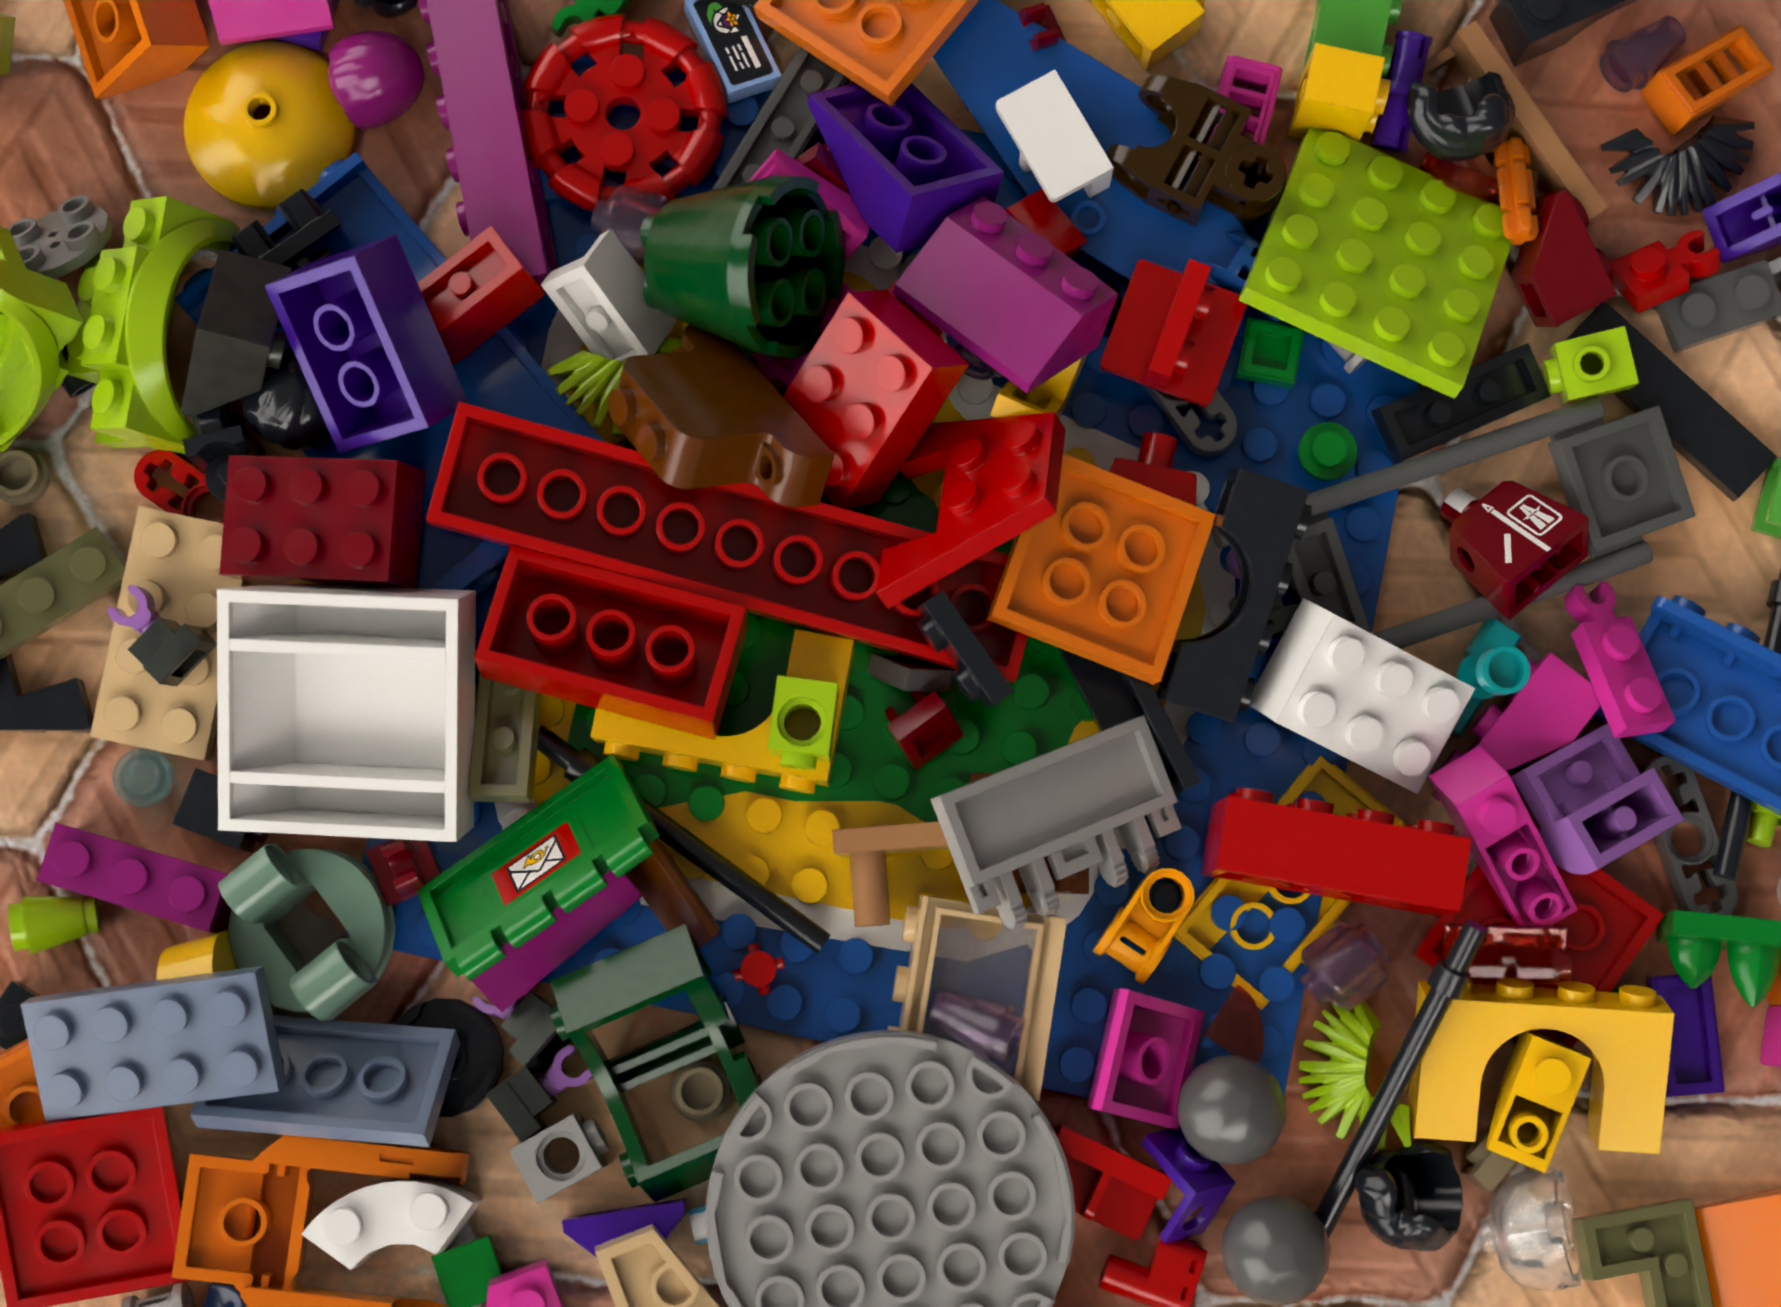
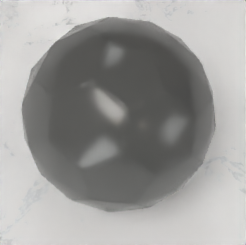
M1239 1055L1214 1057L1196 1067L1183 1084L1178 1097V1122L1186 1141L1204 1158L1224 1165L1245 1164L1263 1156L1278 1141L1286 1122V1100L1275 1076L1259 1062Z
M1270 1195L1254 1198L1236 1210L1224 1229L1221 1254L1225 1270L1238 1290L1255 1302L1271 1306H1282L1298 1303L1316 1291L1328 1272L1331 1246L1325 1227L1316 1213L1297 1199Z

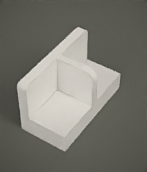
M1056 70L997 100L996 112L1020 150L1019 165L1022 171L1033 172L1050 202L1055 203L1084 188L1090 198L1110 187L1114 167Z
M613 230L600 234L584 257L551 271L541 283L543 289L591 353L599 354L611 360L624 362L632 356L655 354L677 322V319L664 314L659 309H652L646 305L643 297V287L646 280L645 273Z

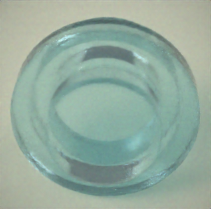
M146 748L134 749L124 754L117 762L113 771V786L117 795L127 804L141 808L151 807L162 802L170 793L174 782L173 768L168 759L163 754Z

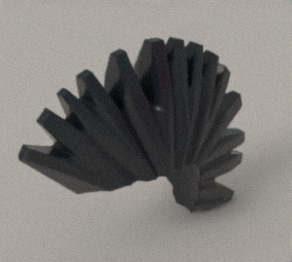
M1712 115L1707 124L1695 135L1668 154H1660L1659 148L1653 147L1654 142L1645 137L1637 128L1631 129L1600 146L1602 151L1629 153L1608 169L1610 174L1624 171V174L1615 181L1618 186L1643 177L1641 184L1631 199L1637 205L1641 204L1654 190L1653 212L1661 214L1665 206L1667 216H1675L1676 208L1678 207L1681 216L1688 215L1689 204L1694 212L1698 213L1703 211L1702 202L1707 207L1717 203L1709 180L1726 193L1732 189L1723 169L1739 176L1742 175L1744 169L1736 161L1747 163L1750 157L1738 149L1753 150L1754 142L1737 135V132L1755 129V123Z

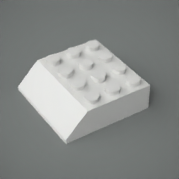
M305 583L217 589L218 830L457 842L474 828V801L468 796L475 725L474 657L476 591Z

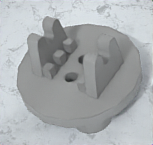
M76 195L65 200L56 211L50 212L37 220L34 218L20 219L7 229L10 230L26 269L56 279L67 275L91 260H100L101 250H104L103 248L112 236L113 223L103 208L93 205L87 195Z

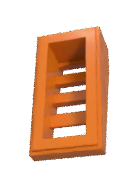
M1740 24L1658 71L1642 89L1641 93L1644 100L1668 132L1676 135L1768 76L1775 68ZM1728 49L1745 73L1740 75L1723 51ZM1707 62L1710 63V65L1713 67V69L1725 83L1724 85H1722V83L1719 81V79L1707 65ZM1688 74H1690L1694 82L1703 92V94L1705 95L1704 97H1702V95L1699 93V91L1687 77Z

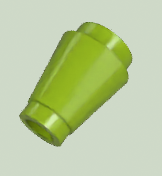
M23 896L22 902L8 904L9 930L15 951L29 949L32 955L88 936L90 933L101 932L97 899L93 897Z

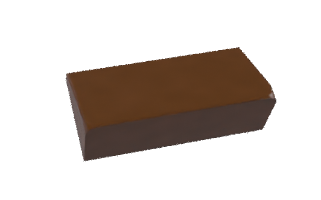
M656 838L650 843L654 854L629 870L626 874L641 892L642 897L665 930L668 931L686 924L702 950L722 936L721 932L723 929L661 841Z

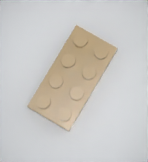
M138 506L117 608L122 609L128 617L135 614L138 610V600L129 592L128 587L130 585L142 587L149 591L154 598L155 611L161 618L175 620L181 627L183 624L202 627L217 642V589L245 587L248 584L247 581L219 575L223 523ZM114 622L90 737L203 761L211 760L218 727L217 645L177 687L159 684L127 650L142 634L132 627L119 625Z

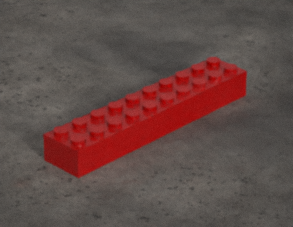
M458 402L426 516V521L431 526L508 547L510 545L522 547L744 606L747 608L748 613L832 636L852 639L854 642L957 670L958 666L944 648L936 653L916 625L917 622L923 619L916 607L935 593L943 590L1007 682H1016L1028 636L986 620L1008 559V554L991 550L888 609L876 594L883 549L932 533L822 502L819 505L804 507L784 506L771 500L757 485L752 483H737L695 489L677 488L664 482L638 451Z

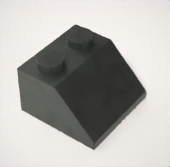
M222 249L219 250L196 329L180 414L193 417L258 392L262 388L267 367L279 369L287 336L284 333L277 332V327H282V324L264 285L290 273L291 267Z

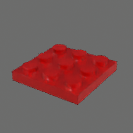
M1533 821L1537 830L1541 829L1540 825ZM1475 862L1466 875L1461 912L1438 915L1411 955L1433 970L1438 959H1446L1465 920L1469 919L1483 925L1488 930L1468 970L1472 975L1471 979L1474 984L1496 985L1498 979L1511 977L1528 980L1534 984V987L1558 989V983L1575 981L1595 987V991L1611 992L1657 927L1664 914L1602 869L1589 874L1578 875L1567 872L1556 865L1578 910L1526 941L1480 866ZM1531 1030L1571 1047L1578 1040L1576 1037L1558 1030Z
M166 1106L46 1122L45 1120L0 1127V1272L7 1307H49L193 1281L172 1278L183 1197Z

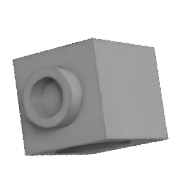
M579 1112L568 1116L509 1149V1152L538 1204L607 1166L608 1164L602 1154L609 1151L610 1147L595 1119L591 1118L585 1122ZM559 1137L572 1140L579 1149L578 1164L570 1172L556 1169L549 1159L550 1146Z

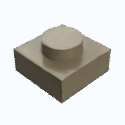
M1487 1129L1467 1149L1464 1156L1470 1162L1462 1170L1461 1174L1479 1189L1492 1192L1517 1161L1486 1148L1490 1131Z

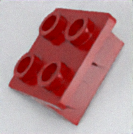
M1189 258L1182 274L1141 259L1135 266L1099 366L1102 370L1202 407H1208L1212 402L1247 304L1238 301L1240 294L1206 282L1212 266Z

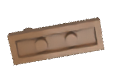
M939 821L832 830L834 854L840 857H850L855 927L891 924L886 854L949 849Z

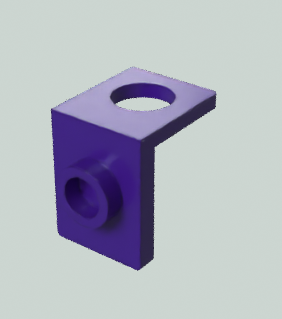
M1180 1126L1178 1130L1170 1128L1146 1134L1141 1145L1185 1194L1160 1234V1239L1167 1244L1204 1233L1236 1182L1218 1162L1204 1158L1186 1141ZM1205 1205L1195 1218L1184 1223L1191 1213Z

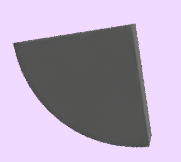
M871 653L867 673L871 674V677L904 691L944 692V690H949L953 670L918 659Z

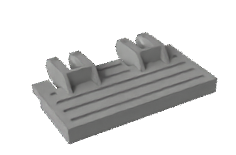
M1145 715L1132 718L930 799L974 915L996 907L1005 927L1012 929V931L1024 927V924L1028 921L1022 897L1012 874L1013 870L1018 868L1034 909L1037 910L1038 914L1047 917L1057 913L1056 910L1060 906L1058 894L1055 892V886L1044 857L1048 859L1055 880L1063 879L1097 864L1106 884L1116 888L1126 883L1125 881L1129 878V870L1124 862L1125 858L1113 828H1119L1134 866L1137 868V871L1145 875L1155 871L1160 864V857L1155 849L1156 845L1145 815L1148 817L1155 838L1163 837L1182 829L1173 806L1178 801Z

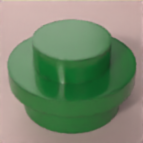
M1323 422L1312 426L1304 433L1298 445V459L1301 467L1308 475L1320 481H1334L1342 478L1352 469L1356 462L1357 444L1353 435L1345 427L1336 423Z

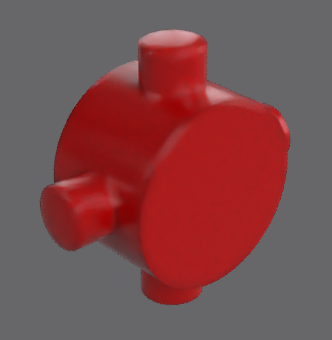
M758 943L747 945L749 954L742 960L741 967L733 970L735 981L745 980L749 985L758 987L759 995L771 993L769 984L774 981L777 970L785 968L783 957L774 959L770 954L760 951Z

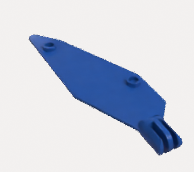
M979 0L932 57L1027 196L1041 189V186L1032 171H1022L1019 165L1020 150L996 112V102L1000 98L1053 70L1057 71L1105 153L1114 144L1124 145L1135 150L1137 145L1143 147L1162 145L1171 137L1167 127L1157 120L1159 114L1149 109L1139 99L1140 86L1061 38L1058 39L1056 45L1033 51L1028 39H1033L1035 33L1046 31V29L1035 22H1031L1023 28L1018 17L1019 13L999 0ZM1193 169L1192 172L1190 173V175H1189V177H1188V179H1187V181H1186V183H1185V185H1184L1182 191L1184 190L1185 186L1187 185V183H1188V181H1189V179H1190V177H1191V175H1192L1194 169ZM1113 178L1109 188L1090 198L1084 188L1055 202L1088 240L1080 251L1128 281L1131 280L1135 266L1141 259L1183 274L1190 258L1212 266L1206 281L1207 283L1241 294L1261 244L1248 235L1235 216L1210 203L1207 204L1196 227L1144 203ZM1175 202V205L1180 206V203ZM1262 312L1263 314L1267 315L1276 322L1280 321V319L1273 317L1265 312Z

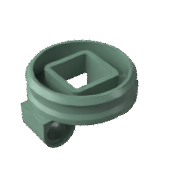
M266 843L219 881L220 893L231 908L229 943L237 969L263 966L271 1004L295 1012H309L315 1018L326 1021L337 1017L380 982L378 979L390 960L394 946L395 917L392 905L387 906L375 874L356 858L339 851L319 848L283 852L278 843ZM317 890L348 931L350 937L338 939L305 965L276 926V922Z

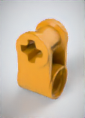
M1161 868L1148 873L1141 880L1125 906L1121 907L1115 914L1092 952L1098 956L1106 953L1136 973L1135 981L1143 985L1163 958L1172 942L1171 938L1191 910L1194 902V888L1191 881L1182 872L1173 868ZM1161 878L1173 880L1181 891L1179 906L1169 913L1157 911L1149 900V891L1152 884ZM1123 936L1141 948L1144 953L1142 955L1121 942L1120 938Z

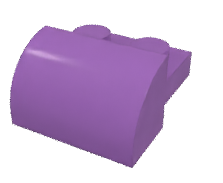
M1608 723L1511 776L1541 827L1538 832L1555 865L1573 874L1585 875L1592 873L1684 820L1654 767L1640 774L1620 738L1614 739Z

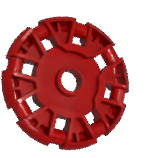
M609 14L583 21L571 27L570 32L572 35L557 46L551 42L542 51L533 64L522 91L527 95L526 109L522 111L525 126L523 135L529 160L533 162L535 169L541 168L550 179L548 186L559 196L578 207L598 214L601 209L621 211V216H637L660 210L671 200L677 199L676 195L689 185L696 188L706 177L714 165L725 139L720 134L721 120L728 116L727 100L722 81L711 60H703L696 51L698 44L690 36L669 23L647 16L645 22L626 20L625 14ZM624 43L644 45L642 60L633 54H623ZM584 54H587L595 65L579 77L572 69L571 64ZM679 66L687 77L684 82L674 88L667 75ZM550 101L564 102L565 118L554 117L548 114ZM629 104L636 107L640 112L638 122L632 128L626 130L612 127L608 123V116L616 106ZM681 116L698 118L697 130L692 132L679 131ZM574 145L582 158L576 163L567 164L560 155ZM669 157L676 167L661 177L653 168ZM606 170L626 172L623 188L605 186Z

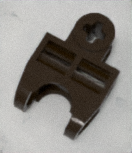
M1163 75L1147 77L1138 93V97L1145 106L1159 114L1157 120L1167 127L1171 137L1162 145L1156 147L1137 145L1135 150L1124 145H1111L1106 155L1114 167L1112 178L1144 203L1196 227L1208 203L1242 220H1258L1267 216L1277 204L1280 190L1285 180L1286 170L1282 158L1276 151L1243 136L1247 129L1252 109L1203 85ZM1220 108L1225 109L1224 114L1219 112ZM1216 124H1218V126L1216 127V129H1215V131H1214V133H1213V135H1212V137H1211V139H1210L1208 145H1206V143H1207V141H1208V139H1209L1211 133L1213 132V130H1214ZM1261 160L1265 162L1264 165L1260 164ZM1194 169V171H1193V173H1192V175H1191V177H1190V179H1189L1187 185L1185 186L1184 190L1182 191V189H1183V187H1184V185H1185V183H1186V181H1187V179H1188L1190 173H1191L1192 170ZM1251 177L1261 180L1254 189L1244 185ZM1175 202L1180 203V206H1176Z

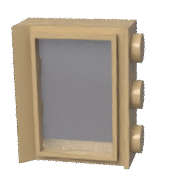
M919 895L917 907L909 905L906 907L901 941L912 943L908 967L897 965L893 986L892 1001L902 1003L899 1027L888 1025L887 1030H907L932 1034L953 1040L976 1050L1012 1075L1029 1092L1034 1100L1040 1101L1067 919L1056 916L1044 917L1041 914L1026 912L1028 921H1026L1024 927L1012 931V929L1005 927L996 907L974 915L971 904L968 902Z

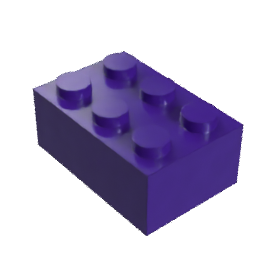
M397 234L308 263L264 285L338 453L428 428L456 411L459 401L469 403Z

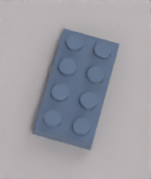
M263 966L30 997L21 1004L45 1122L277 1092L286 1085Z
M273 1015L286 1085L277 1092L194 1102L190 1113L197 1128L430 1147L460 1046V1040L455 1029L341 1020L321 1021L315 1018Z

